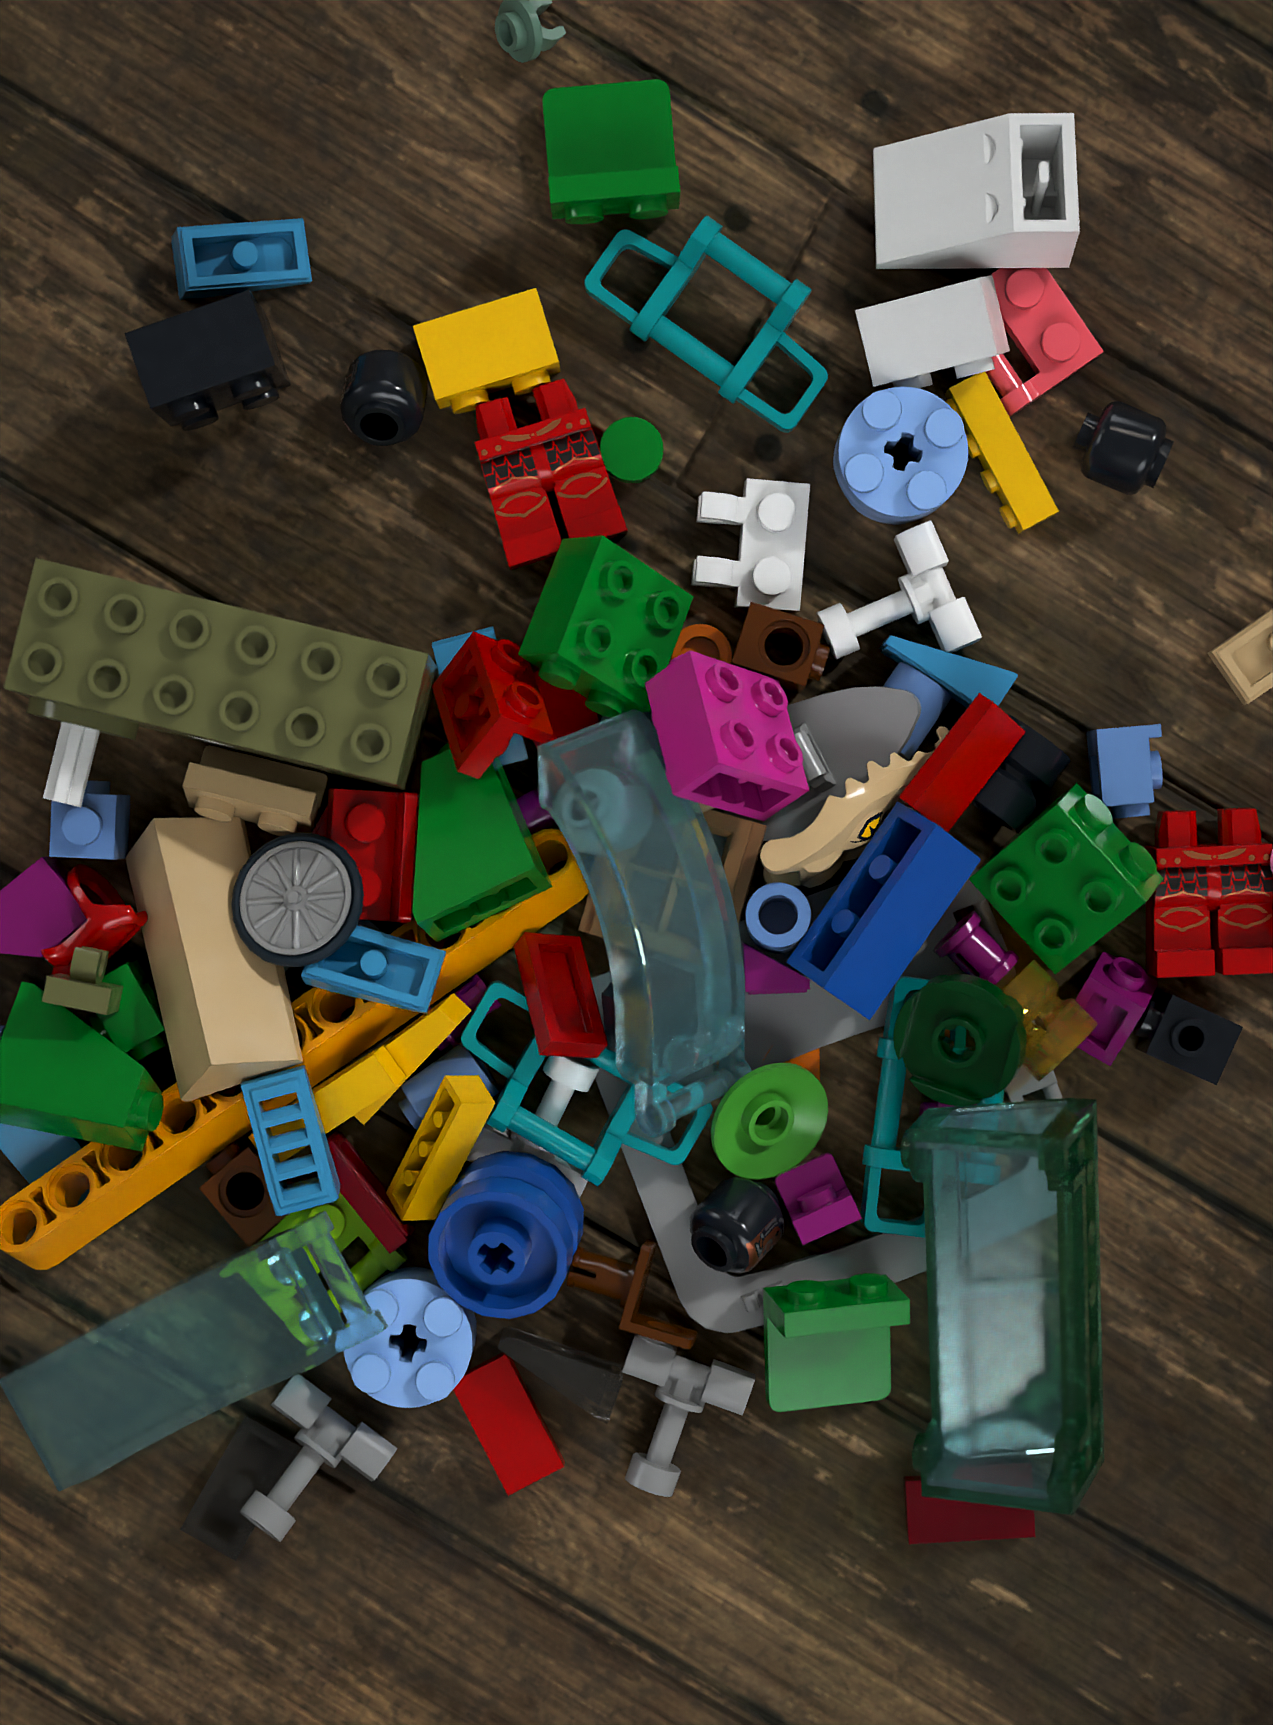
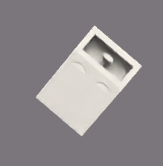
M1009 113L873 148L876 269L1069 268L1080 232L1074 113Z

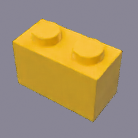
M536 288L413 325L438 407L443 409L452 406L454 414L476 410L475 406L490 401L488 394L513 387L515 395L533 392L532 389L550 383V375L561 372L559 360Z

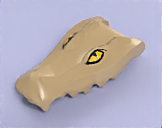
M940 726L936 730L939 740L934 744L935 749L948 734L949 730L946 727ZM917 751L910 761L903 759L895 752L891 753L890 765L887 767H881L876 762L869 761L866 766L868 781L866 783H861L853 778H847L845 781V797L840 798L829 795L821 812L804 831L793 837L773 839L766 842L760 853V859L764 867L763 880L765 885L782 882L796 888L802 885L808 888L819 886L831 879L841 868L843 862L858 858L897 801L903 805L905 804L899 796L934 751L930 753Z

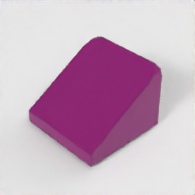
M744 942L741 943L743 989L748 995L807 993V990L810 989V979L754 947Z

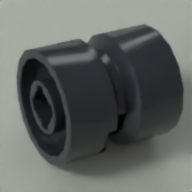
M1007 714L1026 732L971 804L997 823L1018 834L1037 806L1033 794L1035 789H1051L1071 760L1062 750L1040 733Z

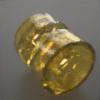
M1033 959L1001 990L1006 995L1015 998L1022 1006L1024 1012L1023 1025L1027 1035V1048L1022 1066L1039 1082L1056 1068L1095 1029L1098 1022L1074 998L1061 1000L1057 996L1059 983ZM1037 1016L1043 1020L1046 1031L1041 1026L1035 1025L1032 1022Z

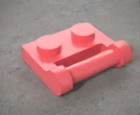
M999 268L991 274L1005 330L1036 374L1023 383L1004 354L992 357L995 369L986 371V374L1002 396L1000 400L1009 417L1025 408L1104 352L1047 268Z

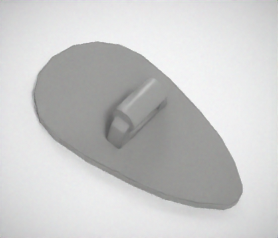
M855 687L789 704L787 710L796 742L803 754L802 765L810 791L765 821L723 811L728 815L766 825L767 830L763 841L789 838L797 835L814 822L829 795L840 798L845 797V781L847 778H853L861 783H866L868 781L866 766L869 761H874L881 767H887L890 765V754L894 752L898 755L910 739L920 717L921 705L919 699L908 690L889 687Z

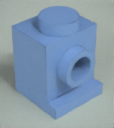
M1161 724L1087 731L1092 795L1098 797L1106 806H1110L1112 818L1150 815L1149 803L1154 802L1153 789H1161L1163 773L1160 754L1158 751H1150L1149 739L1162 737Z

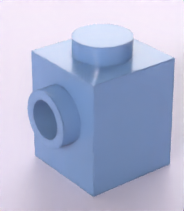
M87 781L81 807L51 801L49 857L126 859L129 840L130 795L110 794V782Z

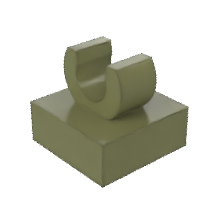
M82 946V948L75 947L70 975L59 973L47 976L42 1002L104 1015L118 1012L123 986L102 982L109 951Z

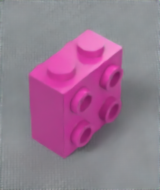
M689 650L685 654L675 657L665 669L645 683L652 711V722L657 731L666 767L665 774L673 796L765 821L810 791L802 765L803 754L796 742L787 710V696L779 680Z

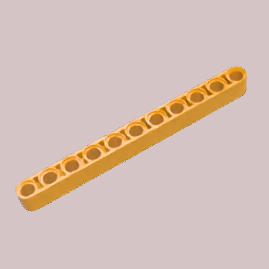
M555 828L543 829L531 835L547 874L555 864L566 861L565 866L559 872L548 875L553 887L455 933H461L459 939L446 949H443L451 936L436 942L416 923L414 917L410 923L403 924L389 934L446 951L430 1005L514 948V945L524 932H537L580 902L589 893L593 885L594 876L591 865L580 849L572 844L561 830ZM313 987L291 1002L299 1043L302 1042L300 1048L303 1063L280 1071L305 1065L311 1087H314L419 1013ZM355 1006L352 1014L346 1020L339 1022L342 1013L348 1008ZM177 1082L162 1092L164 1102L162 1117L158 1127L152 1132L149 1131L143 1151L91 1141L6 1200L0 1206V1250L36 1270H47L64 1261L252 1130L243 1092L234 1096L239 1085L189 1102L181 1100ZM294 1092L264 1100L262 1103L264 1110L269 1111L286 1106L298 1097L297 1093ZM196 1115L193 1124L186 1131L182 1132L185 1123ZM143 1152L140 1161L130 1169L133 1159ZM89 1189L86 1199L78 1205L81 1195ZM36 1226L33 1236L26 1242L29 1231Z

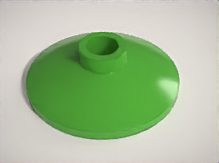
M792 1063L768 1064L744 1075L726 1092L713 1117L711 1142L719 1161L733 1174L752 1180L775 1177L777 1174L795 1167L813 1150L824 1131L828 1116V1099L824 1087L809 1070Z

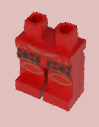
M565 379L556 380L532 389L542 421L518 429L508 397L475 406L477 430L480 440L474 443L510 570L556 557L562 540L547 495L551 491L555 492L569 538L603 535L610 540L626 535L628 532L586 408L578 409L576 399Z
M1256 808L1217 809L1218 843L1197 844L1196 811H1158L1154 833L1155 846H1145V849L1154 859L1157 872L1164 879L1146 902V973L1156 978L1215 976V972L1222 975L1273 973V873L1270 867V856L1273 848L1272 844L1261 842V829Z

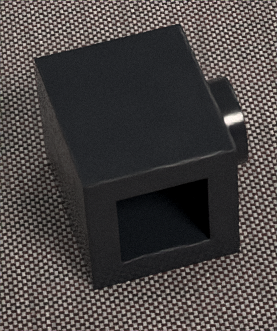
M1161 991L1156 1002L1150 1000L1146 1010L1134 1027V1034L1140 1037L1135 1049L1217 1085L1243 1026L1172 994Z

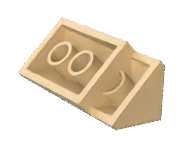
M207 817L153 818L126 856V864L137 911H146L148 914V921L141 929L180 1098L185 1102L239 1085L242 1081L269 1075L303 1063L284 966L264 961L251 952L240 938L233 921L231 903L234 885L240 870L251 856L245 821L240 817H233L230 822L217 821Z

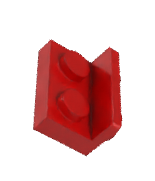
M474 631L434 682L432 689L457 771L479 779L494 759L506 751L515 733L545 744L553 735V730L530 662L518 656L520 646L510 640L500 639L497 641Z
M329 789L326 837L335 841L349 853L362 877L364 899L359 920L411 922L415 878V845H417L419 814L417 793Z

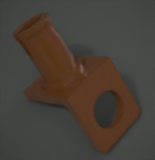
M648 1239L642 1245L638 1259L634 1258L632 1264L587 1251L582 1247L577 1248L571 1266H574V1269L569 1272L567 1286L572 1288L578 1287L621 1300L620 1307L624 1308L619 1329L684 1349H691L696 1341L697 1331L638 1314L657 1248V1241Z

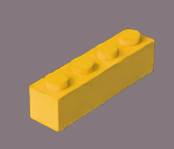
M986 372L975 374L950 387L945 393L947 398L945 402L962 418L967 436L968 453L971 458L978 457L984 468V471L980 473L981 478L991 494L996 492L1003 506L999 507V511L1009 529L1015 527L1017 533L1020 534L1058 513L1057 506Z
M479 1075L444 1076L386 1192L401 1221L435 1220L446 1201L455 1180L461 1172L495 1105V1101Z

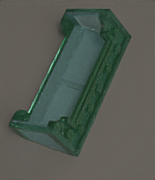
M1060 1098L980 1104L966 1107L928 1108L904 1132L901 1142V1162L903 1167L910 1169L915 1182L923 1183L932 1420L927 1426L925 1433L919 1432L916 1435L912 1451L913 1468L915 1471L921 1472L922 1496L1073 1515L1105 1461L1097 1099Z

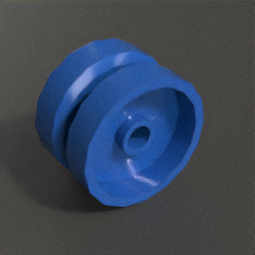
M500 1151L476 1159L459 1173L429 1234L428 1261L438 1284L457 1304L482 1316L512 1319L537 1312L556 1297L572 1263V1257L583 1234L584 1208L574 1184L556 1165L531 1153Z

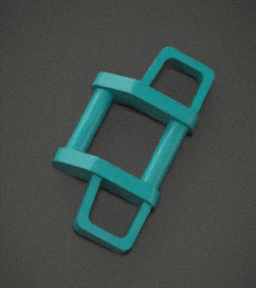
M708 215L699 223L678 257L631 230L623 229L619 231L586 276V293L631 326L629 331L644 341L652 338L720 386L718 394L732 404L738 401L784 433L791 432L821 392L828 379L827 370L785 333L812 289L798 279H795L793 283L789 282L721 234L723 226ZM626 249L635 250L669 269V272L640 313L629 307L601 285L603 277L620 253ZM706 255L777 304L767 322L736 366L665 317L700 267ZM776 345L811 377V385L794 409L787 414L778 412L746 390V387Z
M900 976L890 991L883 1037H879L876 1056L882 1058L872 1141L871 1144H865L862 1164L866 1165L860 1212L862 1225L872 1232L928 1238L936 1231L948 1177L978 1183L999 1184L1001 1164L996 1163L995 1158L1005 1089L992 1097L982 1099L977 1104L970 1157L896 1147L907 1068L903 1058L898 1061L894 1049V1026L897 1016L904 1005L906 994L911 990L921 989L931 979ZM958 1025L955 1030H950V1039L954 1041L953 1051L963 1055L968 1048L966 1047V1028ZM881 1168L932 1174L923 1214L918 1220L911 1222L879 1218L877 1216Z
M498 980L488 985L461 1033V1042L466 1049L507 1078L486 1124L502 1133L506 1128L582 1170L581 1177L596 1186H599L606 1177L622 1144L671 1165H680L685 1161L712 1114L713 1107L709 1100L662 1073V1069L606 1048L597 1058L584 1059L625 1081L628 1085L602 1128L594 1147L519 1106L528 1086L546 1056L539 1054L534 1033L514 1067L477 1040L476 1032L496 999L505 998L529 1011L525 994ZM655 1084L695 1107L694 1116L679 1142L673 1147H664L629 1132L631 1125Z

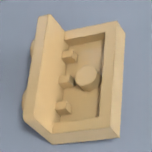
M207 746L203 751L200 764L189 762L183 789L189 807L195 808V812L204 817L224 822L232 821L233 817H240L244 821L256 823L263 831L284 836L293 833L312 832L318 822L328 786V778L324 773L215 746Z

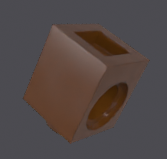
M750 602L731 664L780 681L782 688L801 693L807 684L808 678L820 681L831 645L820 642L824 624ZM778 634L791 637L799 648V659L787 666L773 663L766 655L765 641L771 636Z
M233 1142L205 1166L213 1177L199 1187V1189L248 1247L288 1215H275L258 1150L253 1143L242 1151L237 1143ZM249 1172L259 1177L264 1186V1197L261 1202L254 1204L245 1203L236 1196L233 1189V1181L236 1174ZM286 1179L287 1185L293 1183L290 1179Z

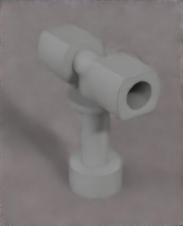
M635 1334L622 1372L656 1384L657 1388L654 1395L665 1402L647 1454H633L625 1480L646 1492L671 1497L681 1470L672 1464L671 1460L688 1412L701 1413L705 1403H709L743 1415L755 1382V1374L713 1359L711 1367L676 1355L678 1346Z
M297 1372L293 1374L271 1406L301 1428L294 1439L303 1448L267 1496L255 1490L239 1511L251 1523L278 1542L283 1540L296 1522L287 1511L323 1462L335 1468L342 1459L367 1479L374 1481L398 1449L365 1423L361 1422L355 1427L327 1405L331 1398Z

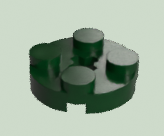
M967 974L935 976L905 1002L897 1016L894 1026L893 1043L898 1061L903 1058L905 1067L912 1074L909 1080L921 1093L932 1100L960 1107L978 1104L982 1099L992 1097L1005 1089L1019 1072L1027 1048V1035L1023 1025L1024 1012L1022 1006L1015 998L1006 995L999 987L985 979ZM958 1025L969 1030V1035L975 1039L976 1046L968 1047L963 1055L955 1053L953 1051L954 1041L944 1037L945 1029L955 1030Z

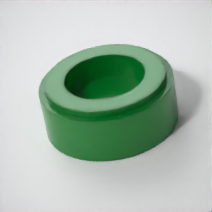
M621 418L612 423L601 438L600 452L605 468L613 478L621 482L639 483L647 480L656 473L663 459L664 447L660 433L656 427L642 418Z

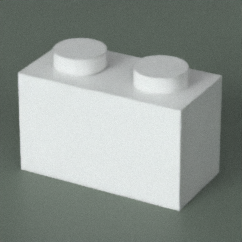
M992 275L855 310L873 387L893 382L894 387L922 388L933 385L930 372L953 366L957 379L995 369L992 357L1010 351Z

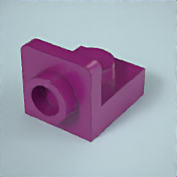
M1102 952L1056 1030L1055 1035L1111 1066L1146 1010L1158 985L1157 981L1147 976L1145 970L1134 961L1123 957L1116 958L1107 952Z
M830 1153L821 1154L775 1176V1184L803 1245L862 1219L854 1199Z

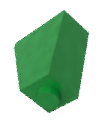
M449 743L445 744L438 751V755L422 762L412 913L416 923L429 936L438 942L553 887L499 757L494 759L479 779L457 771Z
M22 982L0 1040V1123L143 1151L149 1131H154L160 1123L164 1106L162 1091L150 1074L137 1061L64 1006L42 1002L44 991L35 984Z

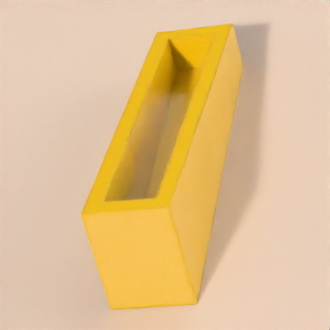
M454 993L430 1009L427 1015L423 1014L382 1044L407 1077L397 1088L354 1115L363 1125L472 1011Z
M384 1045L312 1089L325 1134L397 1088L407 1077ZM298 1098L289 1103L288 1105L298 1103ZM303 1119L270 1127L272 1136L305 1128ZM252 1133L248 1138L257 1149L254 1135ZM306 1146L278 1153L280 1162L290 1158Z

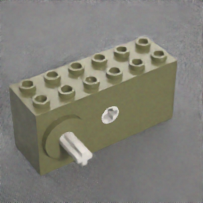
M36 558L3 688L29 698L27 714L61 723L43 798L81 807L99 733L136 740L139 727L410 792L434 695L432 685L437 680L439 672L437 665L427 653Z

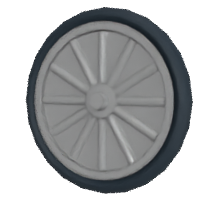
M293 833L280 836L260 847L250 856L240 870L234 885L231 903L233 921L238 934L249 950L264 961L288 967L315 964L335 953L346 943L355 930L362 913L364 899L362 877L353 858L342 846L332 839L314 833Z

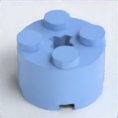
M905 386L887 388L872 393L852 411L836 441L833 468L842 492L859 513L880 523L906 524L930 515L942 506L955 492L966 470L968 442L962 418L944 400L931 392L919 388ZM897 442L907 445V454L915 458V462H908L902 471L894 469L892 467L893 457L884 453V449L892 450Z
M406 1267L396 1269L394 1272L384 1275L363 1292L351 1311L345 1326L343 1351L355 1386L384 1404L400 1408L421 1407L442 1400L457 1386L468 1368L476 1341L477 1327L475 1314L473 1311L457 1304L438 1284L431 1269ZM407 1324L416 1326V1336L426 1339L419 1341L416 1349L405 1347L404 1339L396 1336L401 1335L404 1326Z

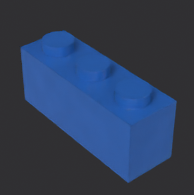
M897 801L786 963L865 1018L871 1020L981 859L939 825Z

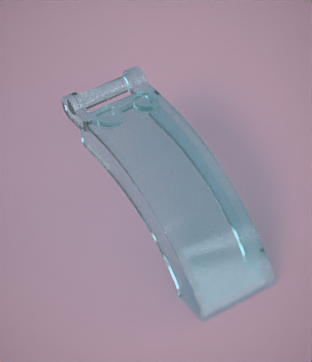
M633 709L538 746L539 803L543 809L549 811L563 833L591 895L606 946L613 984L617 1069L624 1079L635 1085V1116L639 1127L646 1135L655 1138L672 1130L676 1125L677 1119L724 1096L740 1078L752 1070L745 1060V978L742 947L735 908L726 874L699 804L672 795L671 787L665 774L666 767L656 728L643 712ZM713 1063L712 1073L667 1095V1086Z
M322 1211L300 1224L254 1244L173 1284L0 1378L2 1389L58 1492L97 1476L125 1458L225 1406L312 1369L337 1353L369 1340L388 1327L380 1310L375 1309L372 1311L330 1234V1231L335 1227L326 1211ZM307 1245L348 1321L347 1324H344L339 1311L329 1297L303 1246Z

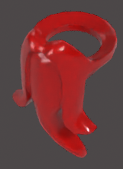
M78 864L67 874V884L88 921L60 945L41 950L43 957L54 966L52 975L59 973L70 975L75 947L82 948V946L109 951L108 959H110L148 921L146 911L135 913L131 905H125L114 887L96 870L87 865ZM80 883L92 889L105 905L93 904L81 888Z

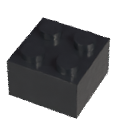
M250 290L124 333L150 409L171 427L181 424L183 431L210 425L219 420L217 411L239 403L242 404L244 410L270 404L280 398L277 390L291 385L267 314Z

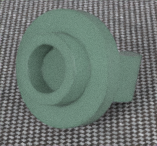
M503 0L495 20V34L502 49L508 52L516 61L524 63L536 59L541 51L553 48L566 34L564 26H558L553 29H546L541 26L538 16L552 4V0Z

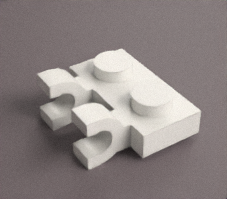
M747 478L744 481L743 497L703 491L701 496L698 497L696 522L741 525L738 561L718 557L697 556L693 560L691 585L735 588L734 608L748 609L750 602H754L779 611L798 613L801 605L810 484Z

